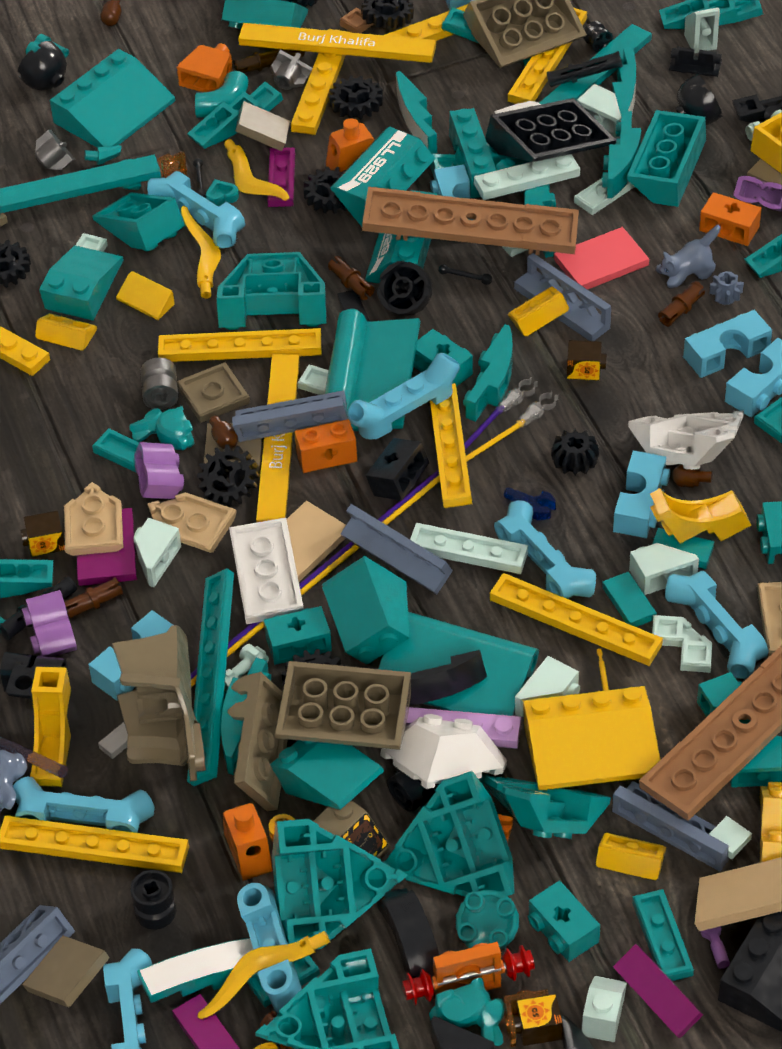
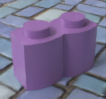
M751 176L738 177L734 196L737 199L752 205L762 204L772 210L782 211L781 184L765 183Z
M139 442L134 460L136 472L139 476V488L142 497L174 499L175 495H178V492L182 491L184 486L183 474H180L178 469L179 454L175 453L172 444Z
M58 590L26 599V608H22V613L26 626L32 624L35 634L30 637L34 654L40 653L41 656L53 657L76 650V641L61 591Z

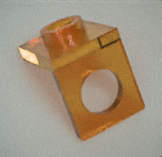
M183 151L172 156L168 153L157 159L161 170V178H167L175 171H179L187 176L185 153Z
M548 989L538 991L522 990L516 994L504 996V1017L511 1047L516 1046V1027L513 1014H516L517 1000L549 995Z

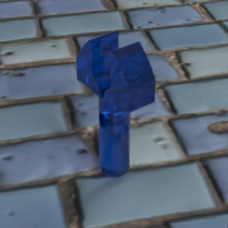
M509 487L504 491L506 499L528 502L533 508L532 518L536 520L551 518V509L556 510V500L549 492L542 491L539 496L533 497Z

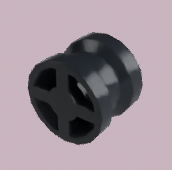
M593 21L584 29L587 35L583 39L586 43L590 44L595 52L601 51L613 40L612 33L605 29V26L600 21Z

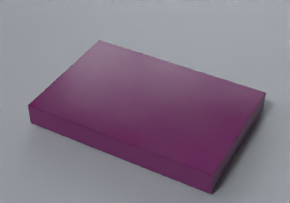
M132 508L122 509L123 548L117 552L77 555L79 586L102 584L115 577L118 582L137 580Z

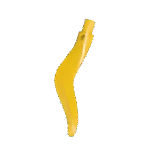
M232 139L225 141L224 146L228 150L227 156L233 164L235 185L240 192L253 195L275 196L284 201L289 199L288 193L282 187L256 179L252 175L248 159L242 147L236 145Z
M182 206L181 215L184 223L201 248L197 269V285L200 288L201 297L208 299L211 297L213 273L221 259V252L219 247L214 244L213 239L193 219L188 208Z
M323 931L312 937L306 936L294 943L260 947L248 952L235 965L212 1001L198 1013V1018L204 1019L219 1011L258 971L287 959L293 962L316 953V949L330 943L327 933Z

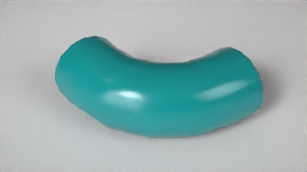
M231 71L226 74L224 83L219 89L211 92H196V118L206 117L223 101L230 105L244 91L247 92L248 77L240 71Z

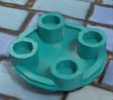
M481 890L468 893L456 914L457 934L468 948H472L479 943L489 944L498 942L500 950L504 949L514 940L519 929V913L514 902L506 894L496 890Z

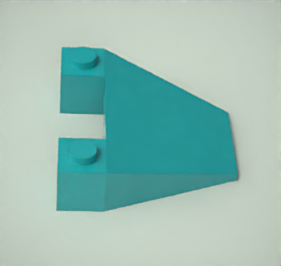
M300 252L247 254L218 286L217 312L219 328L236 330L240 327H246V317L248 315L299 314V325H307L309 327L326 324L325 282Z

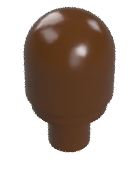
M110 0L104 4L100 14L103 24L114 26L118 23L122 13L121 6L119 5L120 0Z
M217 415L211 417L209 420L213 427L211 433L217 445L222 449L228 444L231 448H234L238 442V435L235 433L232 425L227 421H221Z
M682 464L678 465L672 472L674 483L680 487L694 488L699 486L700 482L712 483V471H700V468L693 470L684 469Z

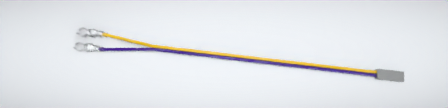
M531 378L530 380L524 379L520 381L518 389H511L506 394V397L498 403L494 412L464 443L465 450L498 415L520 405L524 400V396L533 395L535 387H538V381L534 382V388L529 391L522 392L520 387L531 385ZM552 390L551 393H543L539 397V402L531 403L526 411L519 416L515 425L466 455V461L468 462L517 429H521L533 421L539 420L544 415L545 410H551L555 407L558 395L554 396L552 404L541 405V400L552 397ZM439 469L377 520L385 525L392 522L440 482ZM349 542L299 584L301 596L360 547ZM264 621L250 624L229 641L227 657L264 628ZM197 669L191 673V687L196 684ZM124 722L98 743L99 749L112 759L127 748L128 734Z

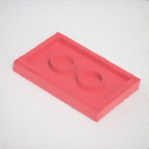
M623 227L577 244L575 254L554 253V261L562 271L587 290L649 266L650 260Z

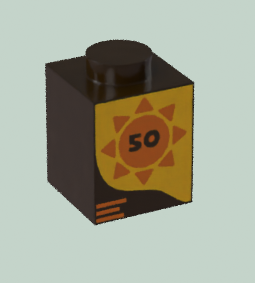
M569 340L567 379L600 380V369L606 370L607 353H601L602 342Z
M58 511L24 517L26 529L20 530L23 546L30 547L31 557L65 550Z
M556 994L517 1000L516 1014H511L514 1034H520L523 1046L562 1040L563 1022Z

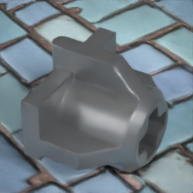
M281 49L278 52L276 59L270 67L274 82L278 87L285 90L302 87L308 79L312 67L299 60L300 53H296L293 57Z
M47 130L36 140L35 157L46 169L62 170L75 160L66 148L67 143L61 142L52 130Z

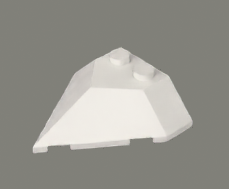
M744 410L720 414L718 412L678 414L668 419L658 416H647L628 421V427L646 453L666 456V465L683 464L684 469L693 470L699 469L701 464L712 462L735 438L744 417Z
M426 714L424 717H419L405 727L400 750L382 748L380 756L384 759H393V765L410 778L422 781L421 786L426 789L434 788L435 784H440L441 781L473 771L478 779L482 778V772L493 775L503 774L507 766V759L481 726L472 725L473 722L468 719H455L454 722L442 720L441 716Z

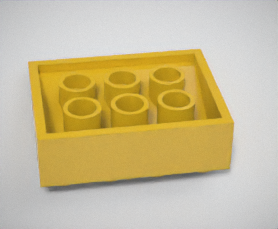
M645 686L523 701L524 730L539 791L639 779L660 761L651 706Z

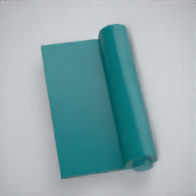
M356 309L342 311L338 317L324 394L344 390L348 411L351 403L355 400L371 402L411 379L420 319L367 322L365 316ZM405 415L391 423L392 429L403 428ZM351 423L353 431H359V428Z
M408 612L410 638L386 652L378 669L414 673L451 664V656L480 650L487 678L461 692L423 704L448 711L514 715L515 696L524 686L526 678H530L534 673L539 655L537 648Z

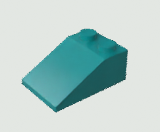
M130 192L92 216L96 223L131 248L144 251L155 249L159 242L176 236L177 231L186 226L175 198Z
M74 245L49 269L39 289L45 309L94 321L124 260L123 256Z
M298 740L291 747L281 751L279 757L270 764L286 794L339 810L384 772L382 766L352 745Z

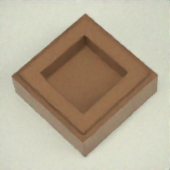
M357 7L340 18V26L351 33H362L374 25L373 23L366 24V20L362 19L361 10Z

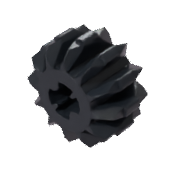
M575 428L572 433L564 430L562 436L555 437L553 447L551 448L552 460H554L555 468H562L564 474L569 471L573 472L576 476L580 471L587 474L589 468H595L599 457V448L595 436H589L587 430L578 433Z

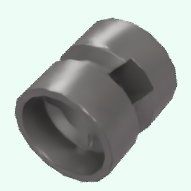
M166 358L147 360L140 369L143 402L151 409H168L175 405L178 400L176 367L172 361Z

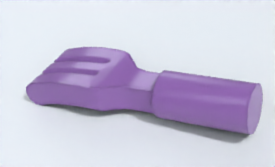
M721 926L700 931L702 937L708 939L711 943L710 947L718 968L728 967L730 961L723 942L719 938Z

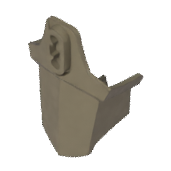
M172 625L166 633L112 643L121 671L120 683L124 686L137 687L135 691L117 695L128 734L127 760L132 764L162 763L185 766L187 763L190 782L197 781L196 772L205 771L206 768L200 723L197 722L192 709L191 674L186 634L179 626Z

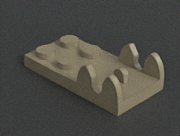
M262 672L239 678L231 687L233 691L240 695L247 694V698L243 702L235 703L228 709V714L233 719L243 721L241 740L238 745L237 766L234 772V784L266 811L278 810L281 784L270 764L279 757L281 751L287 748L288 739L275 738L283 692Z

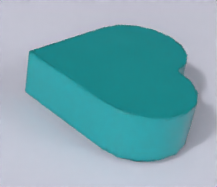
M214 179L206 192V199L218 207L225 202H236L239 198V191L236 185Z

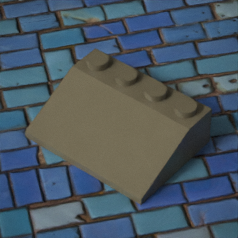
M473 0L469 2L463 13L473 36L499 68L541 54L587 35L570 0Z
M289 661L275 738L400 750L411 698V672Z

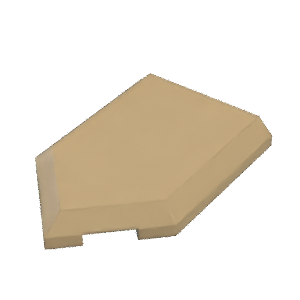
M93 482L84 488V492L75 500L71 499L64 506L65 552L74 556L121 550L123 548L121 500L101 491V488Z
M186 492L175 495L174 499L161 503L159 500L147 503L154 520L179 528L181 543L209 553L214 552L236 516V509Z

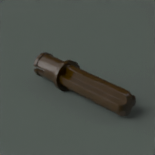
M280 49L260 54L254 52L253 56L233 60L234 70L242 73L254 70L260 72L262 68L272 65ZM281 49L293 57L296 53H300V57L305 55V51Z

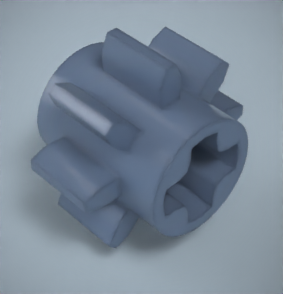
M728 271L722 272L718 276H713V283H710L709 294L715 295V301L720 304H732L735 300H740V293H743L744 282H738L737 274L735 275Z

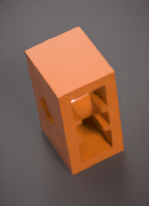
M713 192L701 210L699 231L708 233L714 226L719 225L720 231L717 237L748 246L760 227L762 207Z
M349 419L295 430L296 453L303 473L357 462L356 437Z

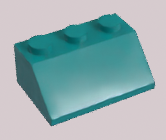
M225 0L221 20L229 22L228 27L242 29L243 23L300 28L308 14V9L297 3L282 0Z

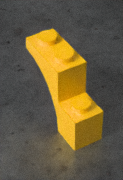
M660 488L650 493L654 505L650 506L656 520L658 522L661 521L667 535H674L680 544L705 530L709 534L715 533L719 540L723 541L752 526L741 502L732 490L713 498L697 501L673 498L664 493Z
M36 667L31 690L34 707V749L30 777H33L39 786L62 787L71 740L67 719L71 693L67 668Z
M768 782V786H760V863L782 857V782Z

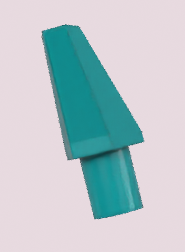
M121 145L97 147V151L85 150L84 160L96 161L97 165H101L121 154Z

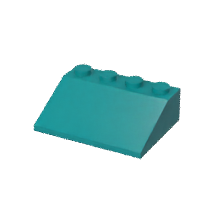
M117 49L50 99L53 123L95 147H107L121 144L176 100L175 96L137 58L121 49Z

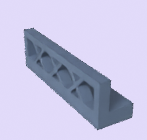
M532 253L527 257V273L514 281V289L530 300L553 286L563 294L569 306V310L557 319L589 341H595L610 329L611 305L536 254ZM596 308H598L599 310H601L602 313L599 314L598 311L596 310Z
M343 390L236 410V416L232 417V423L239 442L346 420L348 419L346 394Z
M350 504L346 511L351 516V519L341 532V535L437 595L453 571L448 563L363 510Z
M634 781L631 782L627 789L620 785L614 792L612 812L718 871H721L729 861V845L709 835L716 826L696 815L689 821L685 820L640 789L639 784Z
M39 905L0 942V1004L29 977L62 935L70 937L75 932L58 907Z

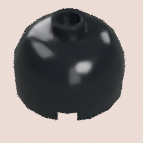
M47 40L38 44L40 49L35 53L30 50L18 67V73L21 74L18 77L30 88L40 91L60 86L64 81L67 66L65 56L59 47L52 41Z
M695 74L680 86L677 93L679 106L675 109L677 113L705 117L706 125H709L722 117V111L711 90L708 91L706 87H702L706 84L705 81L698 74Z
M397 261L389 265L380 275L379 279L381 281L379 288H377V294L381 304L387 310L399 315H414L422 311L429 303L432 296V282L421 266L412 262Z

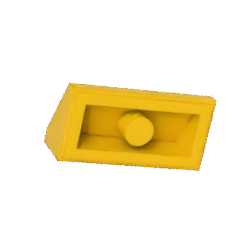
M133 271L128 274L116 296V300L157 320L174 305L172 290Z
M551 286L510 311L508 316L521 334L526 337L569 310V306L563 294Z
M49 313L37 320L35 337L54 344L84 350L97 331V326Z
M604 833L598 847L596 866L598 868L657 880L666 847Z

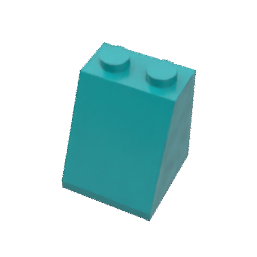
M363 556L322 584V589L347 654L367 665L410 638L406 581L371 559Z

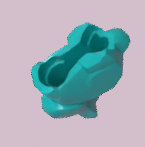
M183 406L169 409L165 412H162L159 408H154L145 415L144 419L129 424L132 438L137 442H142L150 434H157L160 443L172 444L175 450L183 451L195 444L191 433L193 428L183 413Z
M476 978L472 980L471 984L454 990L449 989L435 995V1006L429 1012L430 1021L435 1016L463 1029L477 1024L481 1027L482 1037L493 1041L496 1046L504 1043L503 1034L498 1026L504 1016V1002L499 998L490 999L482 978Z

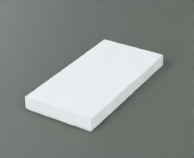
M286 518L229 527L246 624L263 622L264 619L277 615H285L303 610L304 607Z

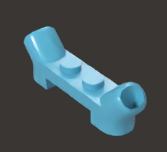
M179 171L173 172L167 178H151L147 182L149 195L175 198L180 211L182 206H186L191 216L200 225L213 231V241L217 247L230 248L236 243V233L245 227V219L237 208L228 202L219 207L193 191L190 178Z
M445 353L436 354L428 369L371 402L362 400L352 402L347 413L349 421L359 428V434L365 439H378L392 431L391 423L430 400L437 405L448 399L453 393L452 382L460 370L459 363Z
M521 500L511 502L508 506L507 515L494 524L498 538L528 545V556L546 574L547 591L566 599L572 596L590 598L594 595L596 584L595 571L593 569L571 567L566 562L563 554L559 550H555L548 543L545 535L542 532H538L531 525L533 516L532 506L528 502Z
M699 571L691 576L671 574L666 584V600L672 603L689 605L695 611L698 620L709 627L716 641L723 644L730 652L727 664L728 672H732L736 678H748L754 672L755 663L768 656V647L763 636L752 624L742 629L715 599L717 584L705 571Z
M29 776L17 780L13 785L16 792L15 801L19 805L15 817L105 826L111 830L138 833L139 824L154 815L155 807L153 801L144 790H137L122 800H113L100 796H79L68 792H45L36 780Z
M250 883L244 886L238 893L237 904L241 917L246 923L253 950L260 947L288 944L273 890L260 883ZM287 959L258 971L261 986L268 994L275 1012L279 1015V1010L302 990L294 962H290Z
M130 949L120 962L104 964L103 966L108 1002H120L125 1041L123 1043L111 1044L112 1049H141L140 1044L146 1043L144 1023L138 1024L137 1015L143 1014L140 994L134 995V992L141 985L137 971L152 965V960L141 949Z

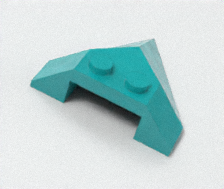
M473 771L441 781L426 806H423L394 846L395 848L383 862L394 869L408 875L406 877L407 881L450 894L466 896L472 891L478 892L481 890H496L507 896L514 894L513 858L493 799Z
M482 773V778H479L482 785L507 809L521 827L532 829L534 836L552 838V833L553 836L571 839L572 834H586L611 801V797L577 789L556 788L539 791L537 782L508 777H495L486 773Z
M310 819L275 822L272 850L277 910L288 944L297 942L306 936L312 937L323 931L327 933L329 940H332L379 901L386 892L408 876L406 873L383 863L381 859L342 837L319 827V824Z
M371 948L338 955L321 976L313 978L279 1010V1015L268 1025L264 1024L257 1030L255 1036L294 1049H399L395 1033L391 1034L380 997L379 975Z

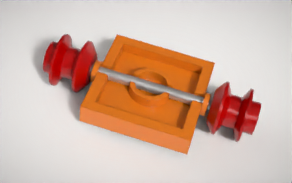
M498 942L489 944L479 943L469 949L456 952L446 951L440 956L433 957L434 976L432 980L430 975L424 969H421L420 976L416 978L406 973L407 980L402 981V988L406 1001L412 999L415 1006L420 997H425L428 1002H431L434 992L437 995L449 989L454 990L471 984L472 980L476 978L483 979L486 991L501 987V974L506 973L513 981H516L517 973L521 972L529 978L530 970L535 969V964L531 951H525L523 945H520L518 953L514 954L506 948L501 960Z

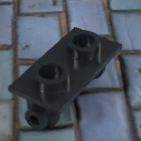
M677 46V49L672 48L671 51L672 59L669 71L718 77L722 63V54H717V51L699 50V55L694 56V49Z

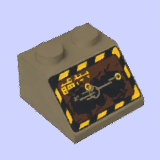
M352 800L341 810L328 806L313 821L319 824V827L342 837L379 859L391 849V845L367 811Z

